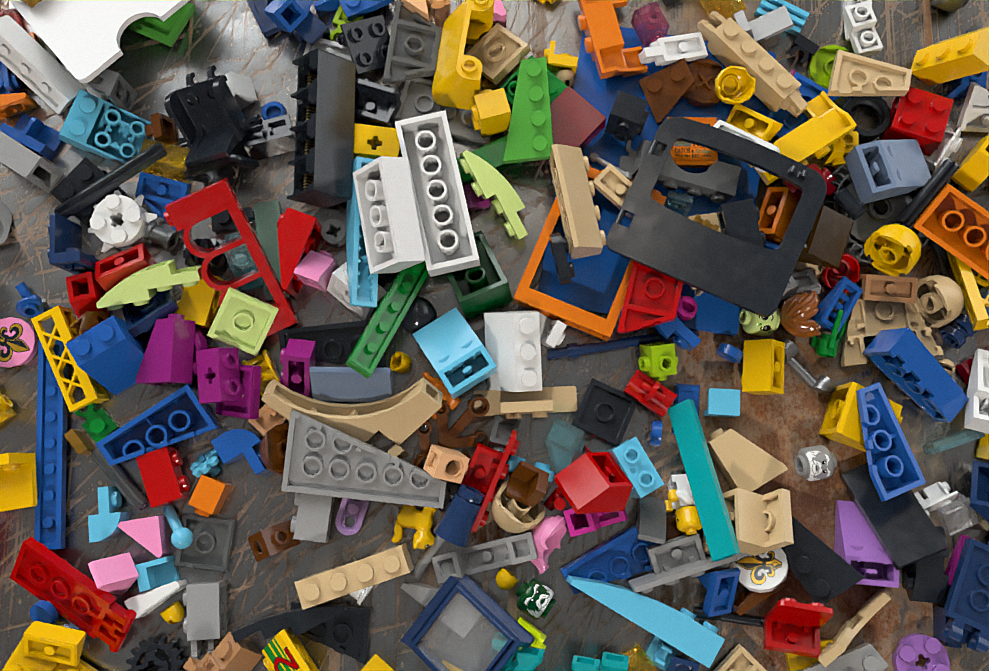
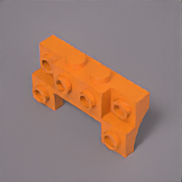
M577 0L581 14L577 17L580 31L584 30L586 36L584 38L585 50L591 54L592 61H595L600 80L622 75L625 78L646 73L648 67L645 64H641L638 57L642 47L623 49L624 40L614 9L627 6L628 0Z

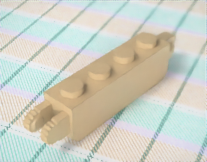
M713 11L708 15L710 23L704 19L698 22L697 27L708 40L707 47L709 51L726 68L729 66L746 68L748 73L756 79L754 95L771 111L777 112L781 108L783 110L786 109L796 118L805 111L808 103L801 97L802 94L799 91L802 84L731 17L726 20L717 11Z

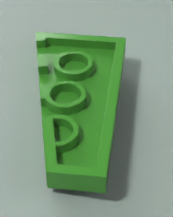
M186 3L164 22L156 17H143L133 21L126 28L172 47L196 9L194 4Z
M546 57L525 59L520 62L503 159L504 164L550 159L551 146L554 144Z

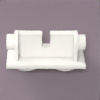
M946 127L942 143L937 147L938 150H935L930 156L923 155L928 169L932 171V175L945 159H950L948 157L952 152L956 153L963 141L960 138L962 127H959L956 132H953L952 128Z
M936 482L922 490L927 499L924 500L919 492L914 493V495L930 517V513L937 509L942 512L953 506V500L958 492L955 491L950 494V487L946 482Z

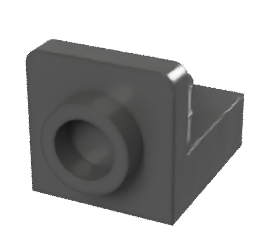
M495 415L488 447L503 453L512 430L516 431L518 435L521 421Z

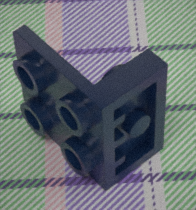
M57 213L50 214V222L48 224L50 247L47 251L49 264L75 275L86 272L95 273V262L100 260L96 259L94 255L82 252V227Z

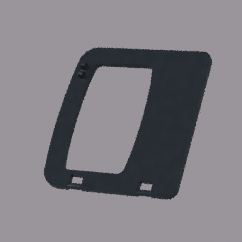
M671 117L663 121L659 126L608 233L606 247L615 254L761 317H769L774 314L824 201L827 191L826 183L823 177L815 170L751 140L691 119ZM677 141L699 145L743 161L786 181L801 191V198L778 249L771 250L733 238L690 220L652 199V190ZM658 144L666 147L662 158L653 155ZM626 213L634 216L629 228L620 225Z

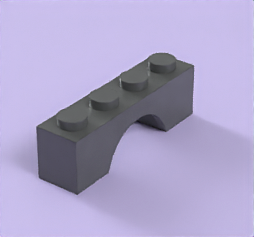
M644 140L637 147L632 169L634 177L652 141ZM658 144L653 155L662 158L666 147ZM670 153L656 183L662 184V187L665 189H680L686 191V194L690 196H704L710 198V201L714 203H725L736 194L741 167L717 160L703 173H689L676 165Z

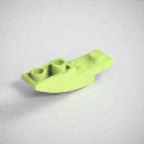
M467 150L460 153L462 159L459 160V163L465 174L470 173L474 180L471 186L477 197L482 196L483 199L491 196L494 197L495 200L492 201L493 207L498 215L503 214L506 223L503 225L510 237L514 235L515 239H521L528 234L517 214V211L525 208L510 183L493 166L479 156Z
M175 259L143 268L123 279L96 303L97 309L107 307L108 310H116L124 307L123 304L127 303L140 306L150 302L149 300L156 294V289L157 291H166L172 289L173 285L182 284L183 287L199 284L198 281L203 278L201 274L202 265L177 269Z

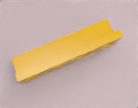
M946 251L956 283L962 290L964 306L973 331L989 328V317L985 306L989 308V294L985 299L982 298L977 284L982 285L989 292V280L986 278L984 280L981 279L982 275L980 274L977 276L973 275L969 266Z
M57 305L32 318L31 321L69 411L75 412L91 403L102 404L110 400L106 388L78 367L66 346V343L78 334L76 328H70V325L76 321L72 309ZM51 317L55 323L52 334L47 333L42 324L43 321ZM56 340L62 341L65 347L61 357L55 355L53 350ZM66 363L72 364L75 370L71 380L65 378L63 374ZM76 386L81 387L86 396L85 399L75 403L72 396Z

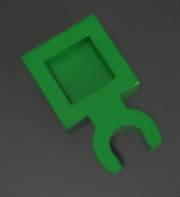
M96 403L89 404L85 412L82 409L75 411L77 416L86 419L81 426L96 443L120 428V425L106 409L100 408L97 411Z

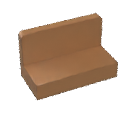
M859 274V279H862L863 289L861 300L916 303L918 278Z

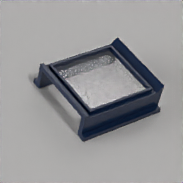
M465 574L462 578L449 576L400 641L408 645L432 671H501L519 647L529 648L535 638L470 576Z

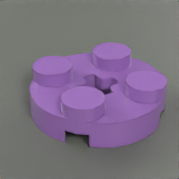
M911 633L902 637L897 643L899 645L896 648V652L892 654L894 671H950L949 656L945 647L938 639L921 633ZM919 654L926 658L923 668L915 665V662L919 660Z

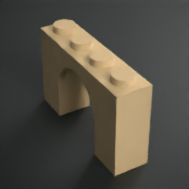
M405 542L349 564L307 576L294 583L302 610L410 573L415 566L408 544Z

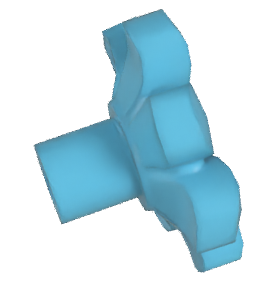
M215 448L208 450L205 455L200 454L196 459L197 462L192 463L190 470L195 477L199 478L207 472L212 477L219 474L220 469L216 465L220 460L217 458L219 455Z

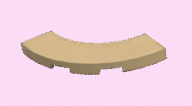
M882 586L861 606L853 618H849L836 632L837 635L833 638L834 643L828 642L818 657V661L825 668L846 650L860 629L891 600L893 591L889 587Z

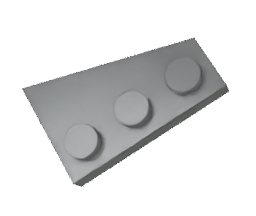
M866 642L844 651L826 668L818 661L800 671H884L889 665L876 649Z

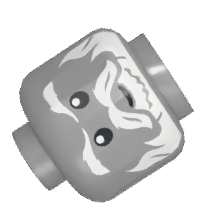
M824 445L801 448L794 458V467L797 474L806 481L827 479L832 476L834 468L837 466L834 453L830 452Z

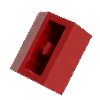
M609 452L585 453L554 477V481L576 514L624 511L633 484Z

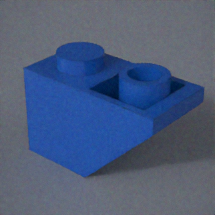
M273 0L263 11L280 30L291 33L308 16L313 0Z

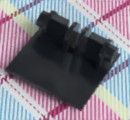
M383 15L340 25L342 32L337 37L338 43L348 47L351 59L356 63L357 74L385 67L390 35Z

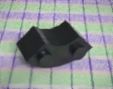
M935 526L948 545L943 527ZM948 548L905 567L901 584L903 589H906L909 601L942 604L949 580V575L944 573L945 557L949 558Z

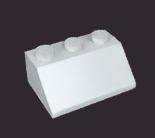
M536 310L485 312V349L497 366V372L487 378V390L509 392L542 391L539 312Z

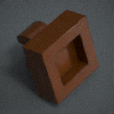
M159 112L150 115L152 124L144 127L146 137L153 135L154 140H159L168 145L178 143L174 119H170V117Z

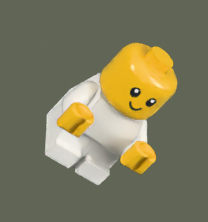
M687 474L671 475L667 484L669 491L667 494L668 500L664 501L666 513L676 509L677 529L681 532H686L687 535H694L702 528Z

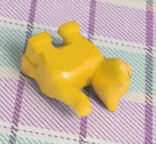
M403 504L395 521L394 536L391 538L392 542H400L403 536V529L410 528L416 529L413 536L414 549H425L428 546L434 545L435 537L431 532L433 515L437 508L423 507L419 511L414 505Z

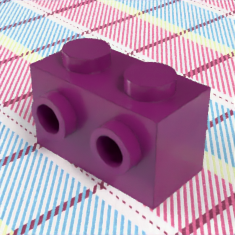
M289 338L286 348H282L280 353V364H283L280 383L290 390L309 398L312 396L310 367H315L316 341Z

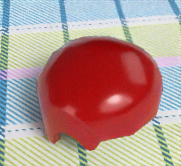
M844 253L839 269L821 267L820 275L823 283L831 290L842 276L847 277L855 284L859 282V262L849 253Z

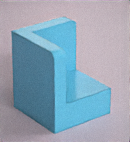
M708 389L707 410L703 411V416L730 418L740 416V390Z
M175 555L135 565L139 574L137 581L140 592L180 580L178 568L174 567Z

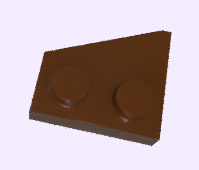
M685 59L639 80L640 87L648 101L657 125L663 123L667 114L678 105L682 96L688 93L695 84Z

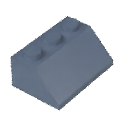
M310 367L312 396L316 400L339 404H360L379 401L395 395V373L391 368H375L372 376L367 379L351 367Z

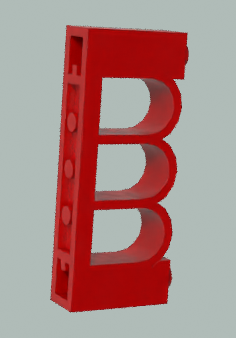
M227 177L168 203L164 207L166 209L164 217L169 226H175L177 232L184 229L183 240L190 253L197 257L205 258L202 263L201 274L209 287L221 291L219 308L229 287L235 289L263 277L274 299L267 304L279 308L267 336L298 322V316L285 291L281 288V283ZM228 209L241 236L215 248L207 249L198 246L192 238V227L198 222ZM245 243L257 269L229 281H221L215 278L209 269L210 260Z

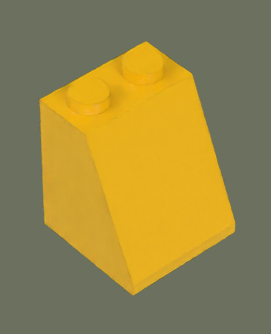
M855 382L839 385L831 394L819 435L866 452L856 395L857 390L865 387ZM888 399L900 425L903 418L901 414L903 406Z

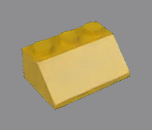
M989 26L917 50L911 67L912 74L928 86H933L989 71Z

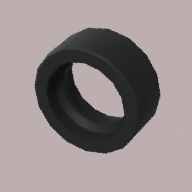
M853 96L841 108L851 116V111L855 106H865L871 109L877 117V126L873 130L866 131L857 126L853 130L859 133V143H868L880 136L889 126L891 120L890 108L880 96Z

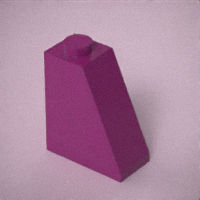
M168 314V318L156 320L136 376V384L156 386L192 384L195 321L184 319L185 315Z

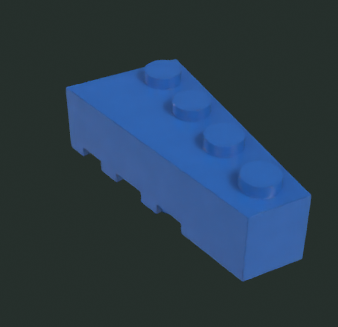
M909 327L881 330L862 353L936 422H951L969 400L963 389L956 384Z
M186 384L97 442L96 446L109 465L112 466L223 426L208 404H199V392L195 384Z

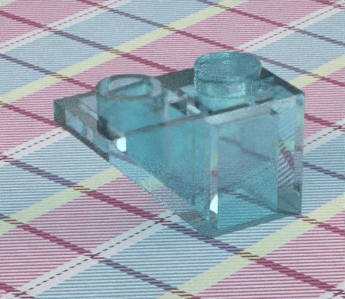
M236 232L225 235L224 243L241 236L240 233ZM245 243L225 252L234 278L257 269ZM260 277L238 287L239 291L244 292L263 287V279Z
M558 418L554 420L544 441L555 475L572 463L571 460L575 452L580 453L586 442V439L583 438L585 431Z

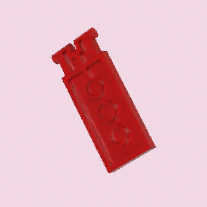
M33 537L26 539L22 543L10 578L38 599L52 603L60 615L86 632L93 639L98 637L107 643L111 652H119L136 617V612L132 609L126 610L115 602L117 599L115 596L98 589L93 580L74 568L65 559L49 550L44 544L38 542Z

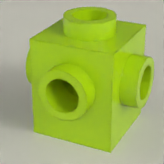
M661 341L639 344L640 357L638 365L641 372L655 381L667 380L668 375L677 374L678 358L675 353V343Z

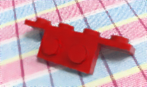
M512 430L503 453L478 443L469 463L468 471L461 484L471 486L485 495L471 530L475 533L479 525L484 527L489 515V511H486L489 502L492 503L493 497L498 490L496 487L499 478L504 480L510 465L506 464L509 454L514 456L520 441L516 440L517 432Z

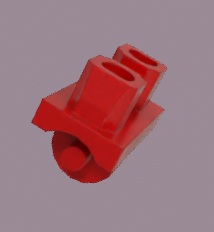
M638 369L623 390L625 394L660 417H664L677 396L661 385V383L653 380Z

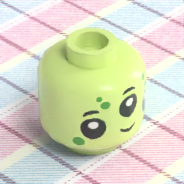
M742 309L739 314V322L742 324L743 330L748 334L769 336L779 327L780 314L776 310L769 317H761Z

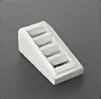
M186 579L174 581L128 598L124 603L128 609L136 612L135 618L137 619L146 616L186 587L188 582Z

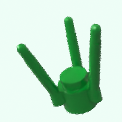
M839 310L831 335L821 334L820 338L817 336L812 337L810 347L815 348L814 354L835 358L847 326L846 319L838 333L843 310Z

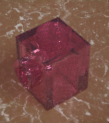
M657 1L635 10L631 20V24L643 47L656 42L658 38L666 37L670 27Z

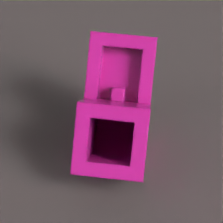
M572 507L563 511L571 537L596 531L601 527L628 519L625 509L624 511L576 514Z

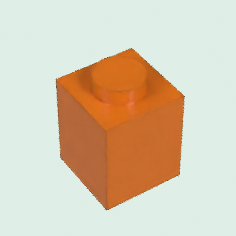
M201 475L188 505L195 507V513L205 517H209L210 514H220L232 484L211 475Z

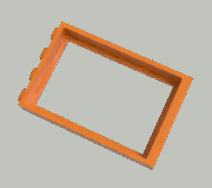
M589 164V171L586 172L588 180L593 181L604 169L599 171L592 168ZM652 190V199L664 205L667 197L662 196L658 190ZM556 197L516 290L513 303L529 310H536L544 316L559 320L568 326L608 341L624 304L634 261H629L606 319L529 288L549 242V235L552 234L560 215Z

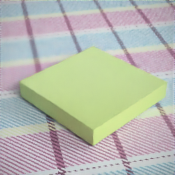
M229 287L207 336L257 356L279 308Z

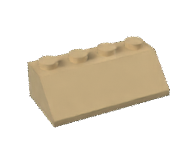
M554 144L551 146L549 165L564 234L569 245L570 260L601 254L603 246L606 245L604 231L599 230L597 221L600 220V211L598 205H594L592 196H595L593 181H588L586 173L589 171L588 158L582 155L581 148Z

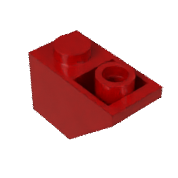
M86 272L65 277L69 302L77 318L87 311H105L110 315L107 307L97 309L96 303L106 292L96 281L95 273Z

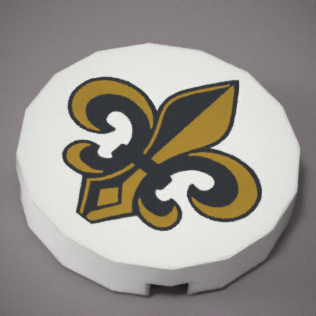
M781 548L756 556L741 552V554L736 555L737 560L732 562L733 568L738 567L741 571L738 581L750 591L759 593L773 591L787 577L788 563L786 554Z

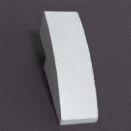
M977 348L968 382L967 397L969 400L965 406L964 428L989 434V351Z

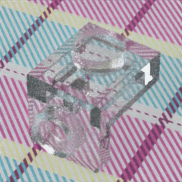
M959 492L953 500L954 502L937 509L945 533L950 536L979 523L976 511L969 506L970 498L965 497Z

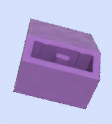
M836 500L834 551L865 576L864 579L856 584L899 588V570L895 569L856 503Z

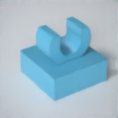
M653 635L641 657L666 671L672 655L675 656L678 649Z

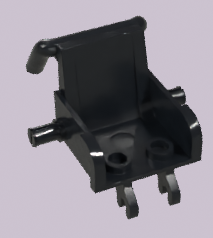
M215 65L207 68L208 79L200 83H194V72L187 74L186 87L171 92L164 100L170 119H174L184 137L178 140L179 145L182 144L180 147L183 149L186 147L190 148L184 162L187 168L185 176L190 181L207 183L211 180L210 176L205 174V172L235 164L249 169L259 167L257 160L234 154L232 150L238 142L242 141L248 132L247 130L251 127L262 125V118H260L259 114L248 118L244 117L226 83L228 79L225 74L215 76Z

